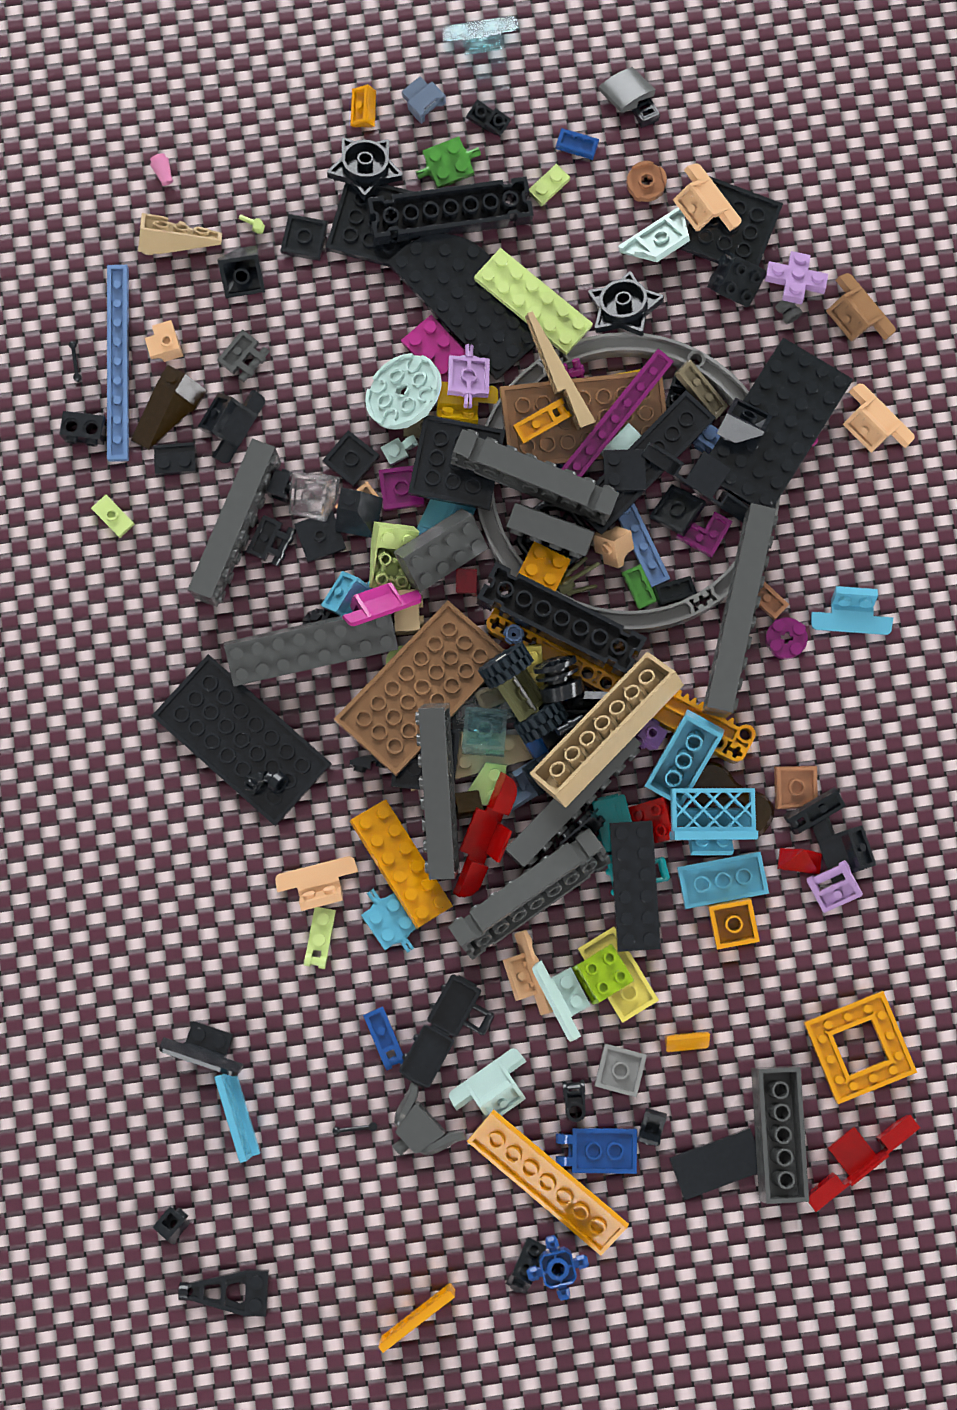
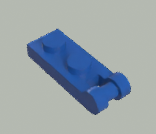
M384 1007L364 1014V1019L386 1071L392 1069V1066L398 1063L401 1065L404 1061L402 1058L403 1052ZM394 1049L396 1055L389 1058L386 1052Z

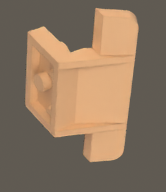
M696 163L687 166L684 171L692 180V183H689L673 201L696 231H700L713 217L718 216L729 231L738 227L741 223V218L702 166Z
M858 384L849 391L861 406L843 425L871 453L890 435L904 448L914 440V434L864 384Z
M347 856L280 873L275 878L277 893L297 888L301 911L343 901L339 877L358 872L356 862L353 857Z

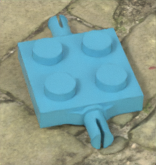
M374 889L366 893L374 904L361 916L383 949L386 950L394 944L401 943L407 953L410 952V949L413 950L414 947L408 940V936L416 927L396 895L392 893L388 897L380 899Z

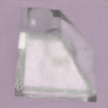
M292 473L289 514L327 521L338 499L340 477L322 473Z

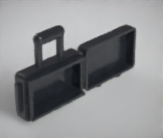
M452 974L447 983L441 985L442 992L438 1000L430 1005L432 1010L427 1021L432 1024L431 1027L423 1025L419 1034L413 1036L414 1043L408 1054L404 1053L402 1056L404 1061L399 1072L403 1074L404 1078L420 1087L428 1088L431 1086L454 1043V1040L449 1037L450 1035L458 1036L463 1025L479 1033V1035H485L494 1019L493 1012L476 1004L481 994V989L460 975ZM472 1008L486 1015L480 1027L466 1020Z

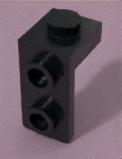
M528 1237L516 1265L505 1284L509 1285L513 1291L525 1294L533 1281L528 1279L526 1270L535 1265L539 1267V1257L542 1252L546 1251V1246Z

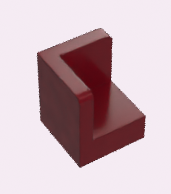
M456 569V593L472 594V597H476L477 569Z

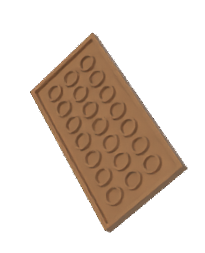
M638 372L572 379L596 422L593 425L577 430L573 418L570 417L524 444L521 443L512 426L560 398H563L564 406L569 411L563 392L555 395L550 381L500 386L506 445L517 448L520 453L533 454L542 462L566 463ZM663 377L660 378L616 435L627 423H630L642 435L666 411ZM554 409L553 413L555 417L560 416L558 410ZM599 454L595 460H601L603 456Z
M447 600L334 718V721L390 772L397 776L421 751V746H417V733H420L419 725H416L415 713L418 712V708L423 704L450 703V717L452 718L485 683L478 672L479 668L496 655L502 653L504 649Z

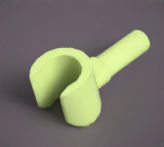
M243 215L239 216L240 220L253 225V232L263 234L265 225L261 219L256 218L253 220Z

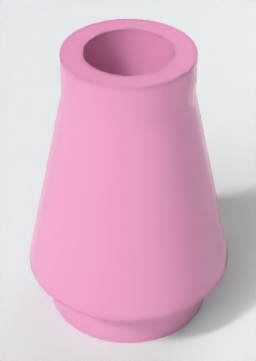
M164 153L152 156L150 158V166L161 181L162 186L173 183L169 158Z

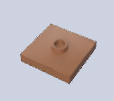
M817 766L774 767L775 809L799 808L818 797Z

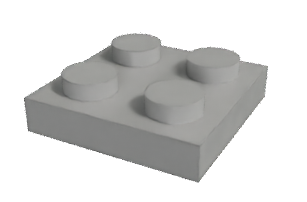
M604 1043L594 1086L637 1097L647 1055Z

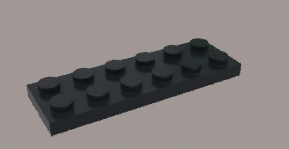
M653 822L609 823L617 951L661 949Z

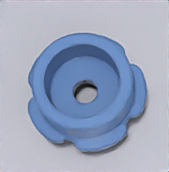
M516 624L506 627L503 633L505 641L515 645L520 643L522 637H524L523 629Z

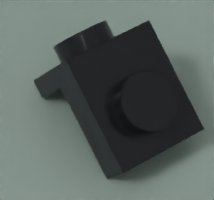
M646 1108L639 1128L638 1140L649 1146H659L667 1114Z

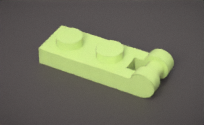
M320 907L314 908L304 966L310 967L315 965L320 969L326 968L336 910ZM314 950L321 951V956L314 957Z

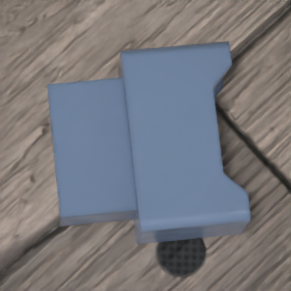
M421 76L402 91V97L407 101L408 110L421 124L425 121V116L436 106H444L446 104V95L433 82L427 84Z

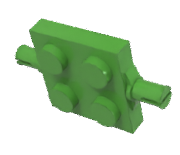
M458 136L422 151V154L426 161V168L415 171L416 176L419 180L429 175L434 180L437 189L474 175V170L470 159L481 155L479 147L467 151Z

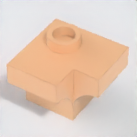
M169 320L152 325L154 335L145 338L151 359L160 358L166 362L183 357L172 321Z
M618 526L606 531L602 535L596 531L593 538L595 552L603 555L604 564L618 569L624 565L626 555L634 549L631 530Z

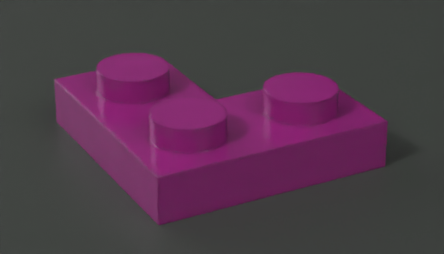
M714 512L705 529L693 523L684 537L678 534L676 538L712 558L733 521Z

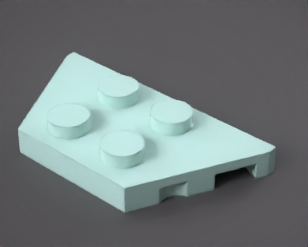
M677 207L618 246L619 252L654 262L660 261L690 241L685 216Z

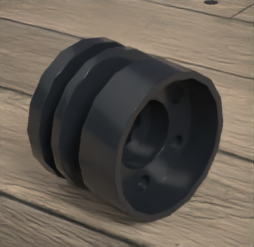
M575 655L552 657L533 667L534 673L540 674L536 677V681L547 682L539 688L543 703L564 701L578 696L585 691L582 677L571 676L579 670V666L573 665L577 662Z

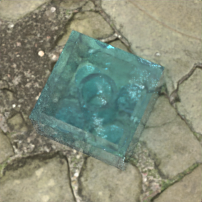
M465 706L462 754L504 757L508 710Z

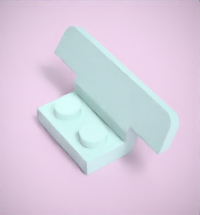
M542 960L537 962L532 967L533 973L567 1039L572 1042L581 1037L571 1017L591 1005L571 967L550 977Z
M514 1048L510 1049L451 1090L449 1098L456 1111L474 1099L486 1117L493 1109L502 1116L524 1101L526 1097L510 1075L512 1071L527 1062L520 1052Z

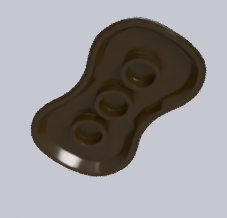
M707 762L693 788L744 787L735 781L723 765L716 762ZM755 791L756 831H758L759 837L768 829L773 820L774 806L767 796ZM700 793L695 800L704 807L710 798L705 793ZM721 793L716 798L723 807L731 800L726 793ZM741 793L736 798L744 807L749 803V793ZM712 802L707 808L719 807L714 802ZM733 802L728 808L739 807Z

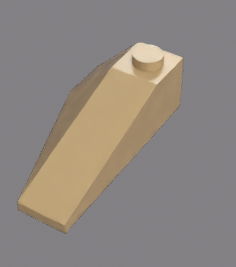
M141 214L138 251L143 254H164L221 245L222 233L203 227H194L192 229L185 222L179 221L175 224L168 222V218L164 216Z

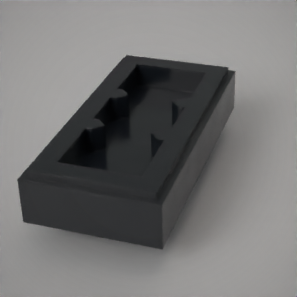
M691 576L652 587L659 607L682 601L697 594Z

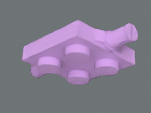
M469 344L465 345V355H449L447 395L464 397V408H467L468 405V409L472 408L473 397L488 398L490 359L473 356L474 346L472 344L470 345V351Z

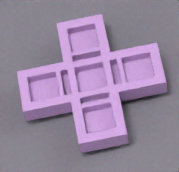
M791 251L788 265L769 261L765 282L784 285L783 301L802 305L805 290L821 294L825 293L828 274L808 270L811 255Z

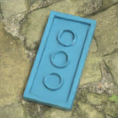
M761 852L677 867L685 909L769 894Z

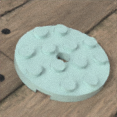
M409 353L391 359L373 376L372 379L374 381L371 388L367 389L366 408L369 415L384 428L402 429L410 427L426 417L438 400L442 385L438 368L424 355L416 356ZM404 388H407L404 392L405 395L401 394V391Z

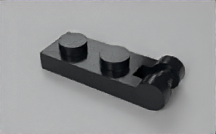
M833 787L798 809L785 813L784 819L791 825L790 829L796 835L843 809L846 805L838 790ZM803 817L804 820H802L801 822H799L798 819H800V818Z

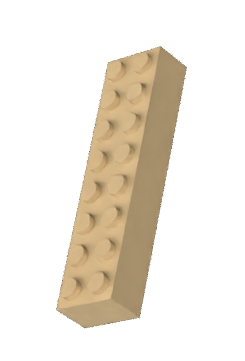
M646 652L529 774L542 789L566 808L684 686L676 671L649 652Z

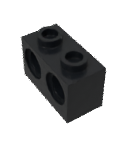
M63 411L59 435L69 444L82 442L92 447H97L98 444L104 445L107 420L103 415ZM77 425V429L74 432H69L72 426ZM92 428H98L95 434H89Z

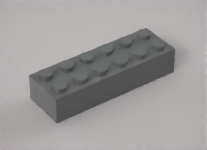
M801 1067L751 1068L759 1201L765 1204L809 1202Z

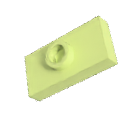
M107 495L103 496L91 507L119 538L135 525Z

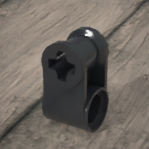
M581 1079L580 1082L567 1083L566 1080L562 1081L566 1116L572 1122H580L584 1119L586 1113L584 1079ZM569 1089H579L578 1091H569ZM579 1106L581 1108V1115L578 1118L570 1116L569 1111L571 1107Z

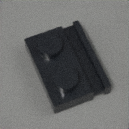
M194 442L153 445L156 476L197 473Z

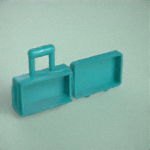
M616 793L597 798L596 801L592 802L593 811L597 808L599 809L596 815H602L606 820L604 826L598 830L599 835L597 836L606 853L611 852L609 823L632 822L624 794L618 795ZM664 857L656 858L655 864L658 863L661 877L656 878V883L667 882L670 876ZM612 863L607 865L608 868L605 872L607 875H610L613 886Z

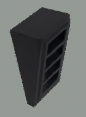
M651 98L644 99V102L637 104V108L631 109L641 128L659 121L660 113ZM645 105L647 106L646 108H644V109H642V110L639 109V108H641V107H643V106H645Z

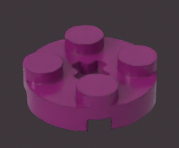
M789 617L775 620L765 634L767 648L775 657L785 660L798 656L805 649L808 641L805 625ZM785 633H788L792 640L788 641V644L784 643V639H781V636H784Z

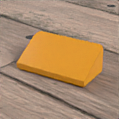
M368 84L353 88L350 126L375 127L376 90Z
M706 1031L665 1036L667 1052L706 1049L709 1047L710 1033Z

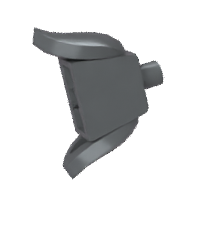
M410 1082L409 1089L400 1102L394 1117V1123L397 1127L395 1132L400 1137L393 1145L394 1150L399 1155L404 1154L409 1148L415 1154L420 1152L424 1155H433L459 1141L467 1140L462 1131H453L445 1134L446 1130L419 1101L416 1102L419 1086Z

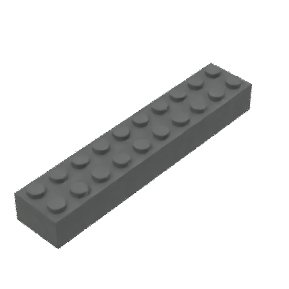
M751 503L745 513L702 713L727 718L737 710L739 698H736L738 690H741L743 678L740 677V674L747 665L748 657L744 656L747 649H750L752 637L749 636V633L754 629L756 617L753 614L760 604L761 596H758V593L763 588L765 576H762V573H764L769 563L770 556H766L769 548L772 547L774 536H771L773 528H776L778 516H775V508Z

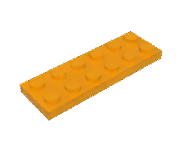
M386 799L349 821L416 929L453 907L438 881L429 880V873H425V860Z

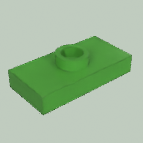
M641 564L621 573L638 610L657 603L653 589Z

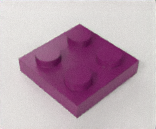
M414 465L379 470L384 511L425 506L424 498L408 495Z

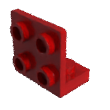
M662 797L628 807L632 822H653L654 844L670 840V800Z

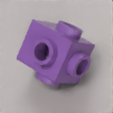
M652 718L634 737L642 743L639 747L647 748L648 750H658L668 732L659 726L660 723Z

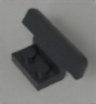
M251 390L244 404H241L231 396L218 393L208 408L198 428L215 435L221 440L212 455L214 459L222 463L231 461L265 404V398L256 390Z
M827 817L812 826L827 870L838 866L844 860L848 863L851 873L877 865L863 825L835 834L830 818ZM842 873L831 878L832 884L845 879Z
M197 1021L192 1022L186 1042L180 1043L163 1037L159 1047V1051L164 1054L230 1076H238L244 1065L226 1058L234 1037L233 1033Z

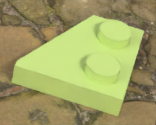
M486 762L468 791H479L482 805H488L500 772L506 774L507 764Z

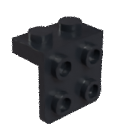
M726 250L719 259V265L711 275L707 287L732 301L749 307L767 272L765 269Z

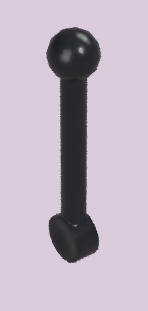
M70 341L69 347L72 351L75 372L73 379L76 382H80L82 377L78 371L75 350L77 344L75 341Z
M371 1122L369 1125L334 1127L332 1132L334 1135H339L342 1132L367 1129L375 1131L377 1124Z

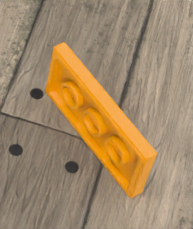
M451 1283L447 1284L384 1333L378 1345L382 1353L455 1298V1288Z

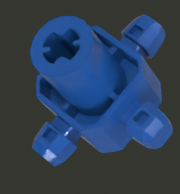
M555 1235L547 1236L545 1243L546 1249L549 1250L542 1252L540 1255V1267L535 1265L526 1270L528 1279L535 1281L539 1280V1277H543L544 1285L550 1289L558 1288L556 1291L561 1301L570 1299V1289L566 1285L573 1284L577 1278L576 1268L581 1270L589 1266L587 1255H576V1258H573L569 1249L566 1247L558 1248L559 1243ZM560 1263V1268L555 1269L554 1264Z

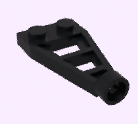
M246 1269L190 1283L180 1282L178 1299L194 1301L242 1316L266 1317L269 1270ZM237 1282L245 1284V1300L238 1303L227 1298L226 1291L230 1284ZM207 1285H221L220 1299L207 1298L204 1295ZM190 1287L193 1289L191 1295H189Z

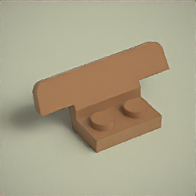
M843 274L835 280L846 294L842 295L826 312L851 342L871 326L877 330L884 340H887L895 333L894 325L851 274Z

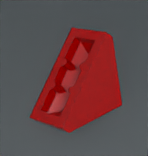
M779 848L777 869L820 874L822 853L806 849Z

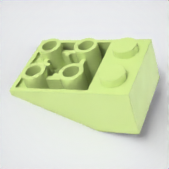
M374 521L371 538L369 587L376 588L391 582L396 590H410V584L394 551L419 536L420 531L414 526Z

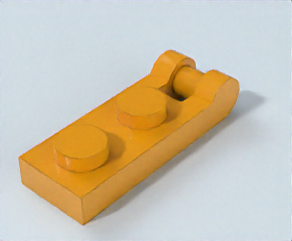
M563 398L558 399L512 426L522 444L572 417L570 411H567L564 406ZM557 409L560 416L555 417L553 410Z

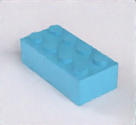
M687 709L650 773L645 787L670 801V789L693 788L723 737L724 729ZM676 793V802L682 807L687 796L684 793Z

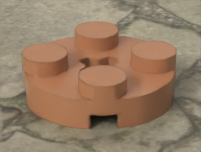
M641 161L632 167L628 173L626 185L635 201L650 202L663 195L667 176L661 166L658 167L651 161ZM647 177V180L652 182L649 185H645L642 183L644 178Z

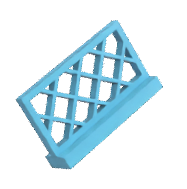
M755 788L670 789V840L758 839V831H756ZM676 793H684L690 800L681 807L676 802ZM700 793H705L710 798L704 807L695 800ZM721 793H726L731 799L724 807L716 800ZM741 793H749V803L745 807L736 799ZM691 802L700 809L693 818L685 811ZM712 802L721 809L714 818L705 810ZM733 802L741 809L735 817L726 810ZM723 812L732 820L726 827H722L716 821ZM681 813L690 820L685 827H677V817ZM702 813L711 820L705 827H701L695 821ZM743 813L750 818V827H743L737 821Z
M223 1073L215 1076L214 1079L240 1163L261 1152L238 1076H230Z

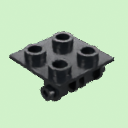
M597 808L593 812L588 810L577 821L578 825L573 823L561 835L563 840L559 845L563 844L568 838L571 844L576 840L575 836L580 831L590 828L595 834L596 831L603 827L606 820L602 815H596L599 809Z

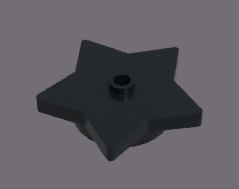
M342 138V157L327 170V178L351 184L361 198L366 200L379 185L402 181L403 173L389 159V139L375 142L372 140L353 141Z
M631 271L621 279L609 283L604 288L588 291L589 298L598 309L595 323L596 333L621 328L643 336L646 316L664 302L662 294L646 290L643 285L637 282Z

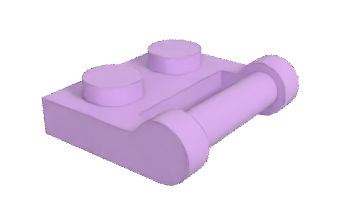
M845 860L826 872L807 878L808 885L823 913L863 895ZM843 873L845 879L822 890L819 888L818 884Z

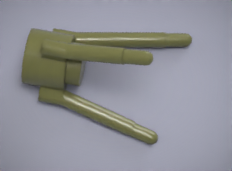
M585 556L564 573L557 588L558 591L562 594H567L569 597L575 593L597 588V585L594 584L573 589L575 587L574 580L598 567L600 563L596 562L574 576H569L588 559Z

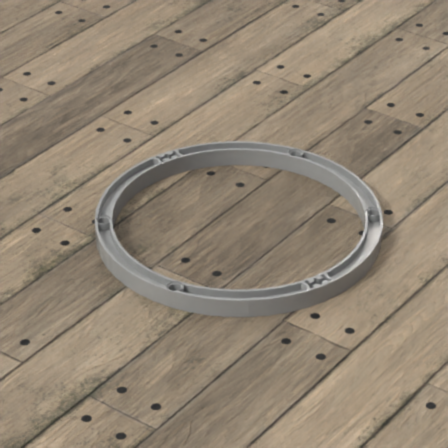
M630 332L606 333L582 338L567 355L563 354L559 349H555L562 364L566 363L568 369L573 367L572 360L575 358H579L581 364L613 357L650 359L659 348L674 361L672 365L677 368H681L686 361L698 360L700 364L695 366L729 406H731L735 397L743 401L749 392L733 373L715 359L685 343L662 336L646 333L643 336H639ZM541 358L519 374L510 385L547 382L549 379ZM501 398L495 404L485 426L504 430ZM493 491L490 511L477 508L479 522L495 560L510 568L511 575L516 577L523 561L512 547L503 530ZM780 498L774 506L776 509L775 516L778 515ZM735 561L712 584L697 594L668 606L650 610L620 611L594 607L579 601L576 602L623 625V631L626 633H631L632 630L637 633L670 628L706 613L727 597ZM709 596L710 599L706 602L705 605L700 604L694 610V606L697 605L699 600L704 601Z

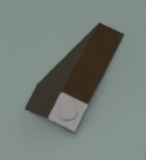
M167 365L153 390L131 441L150 450L153 445H156L167 435L169 430L176 424H180L185 416L197 409L207 390L185 373Z

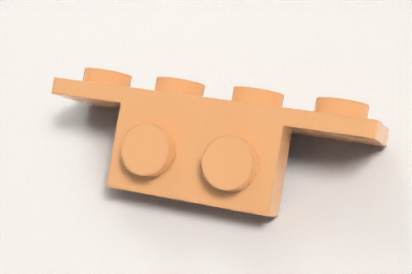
M527 930L515 933L520 954L503 960L515 1000L518 1001L534 995L540 1015L552 1013L553 1010L532 970V967L539 962L532 947V938Z

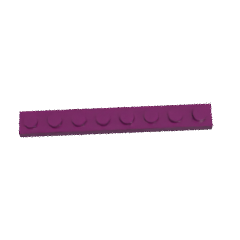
M658 348L561 469L572 470L577 476L582 477L674 361Z

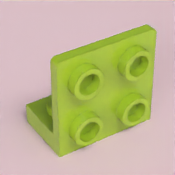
M612 944L572 967L577 980L592 1005L600 1003L634 981Z

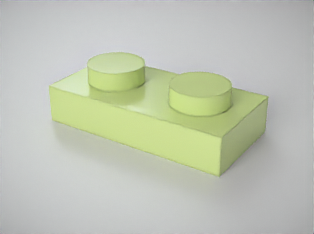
M555 164L529 188V195L542 207L570 181V176Z

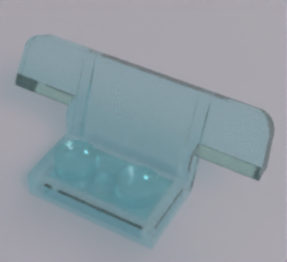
M514 16L449 25L442 29L443 42L462 39L465 55L503 50L505 43L501 33L519 30L520 28L517 18Z

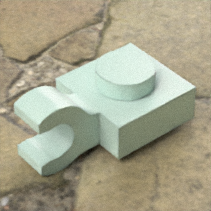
M411 435L403 442L396 438L383 445L381 450L390 466H393L409 457L406 451L418 446L414 435Z

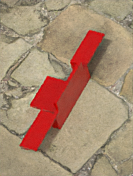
M500 772L486 810L476 807L459 851L467 853L468 856L453 891L458 897H469L479 890L488 870V866L484 864L487 856L489 855L496 862L500 863L512 831L504 826L501 820L503 815H510L517 796V786L514 780L503 772Z
M911 1115L900 1118L876 1137L884 1147L877 1154H875L857 1129L852 1127L827 1147L849 1176L841 1181L832 1172L810 1190L808 1203L815 1212L820 1210L849 1185H855L889 1157L888 1154L919 1130L920 1126Z

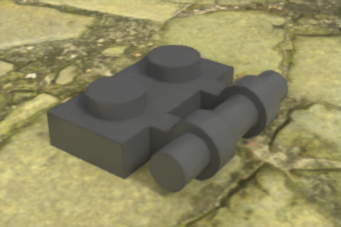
M242 329L217 361L232 374H235L238 369L242 370L243 372L238 378L245 383L249 377L251 378L255 374L254 370L259 364L265 362V357L270 351L266 347H263L260 352L257 351L255 348L259 345V342ZM251 355L254 359L247 366L244 362Z

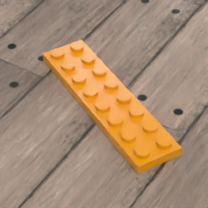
M494 1109L467 1140L472 1147L600 1256L627 1229L629 1223Z

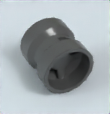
M782 300L775 306L778 313L783 315L785 324L794 322L803 314L802 310L792 302Z

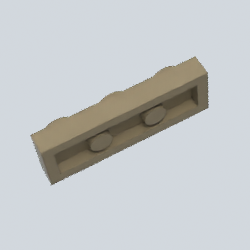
M691 360L686 361L674 374L686 390L711 412L716 419L728 407Z

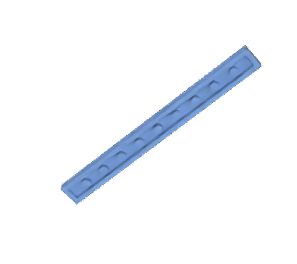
M107 265V460L109 462L129 461L128 265Z

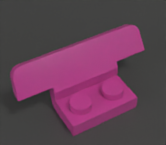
M390 582L353 595L350 603L353 612L343 615L342 618L348 625L357 626L417 605L422 601L421 594L418 590H414L400 595Z

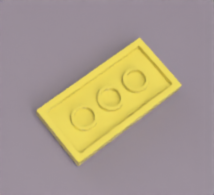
M615 927L610 928L577 948L584 960L610 944L617 951ZM617 951L634 981L607 998L622 1023L659 1001L629 951Z

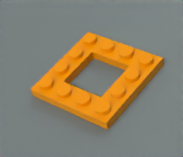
M884 991L877 992L803 1022L836 1104L843 1103L917 1073ZM871 1020L887 1060L849 1075L833 1035Z

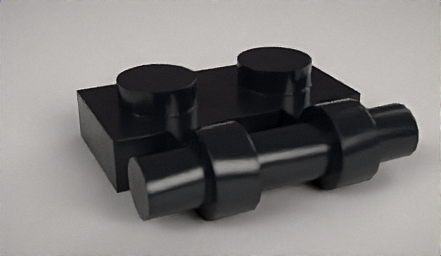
M263 515L246 552L263 561H266L270 554L274 556L271 564L278 567L281 560L284 561L285 552L289 544H292L294 540L293 535L296 530L288 527L286 533L281 532L283 526L281 522ZM277 538L282 540L278 550L272 548Z

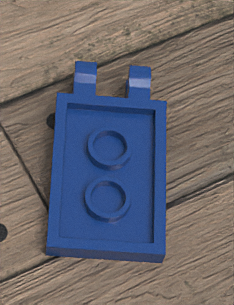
M572 1128V1134H556L557 1144H568V1156H556V1162L560 1166H571L572 1173L637 1174V1129Z

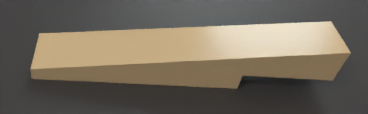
M533 312L527 313L525 319L554 394L563 392L577 430L593 425L596 422L537 318Z

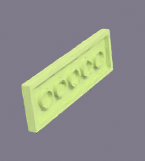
M501 248L474 276V280L524 322H526L525 316L527 313L533 312L550 343L565 355L573 349L593 326L591 321Z

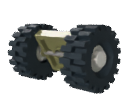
M520 642L490 659L479 668L478 672L489 689L494 687L499 689L518 719L513 724L514 728L523 742L527 744L541 738L543 735L545 736L551 730L553 731L569 717V714L560 701L555 703L542 702L539 687L526 669L532 664L534 659L523 642Z

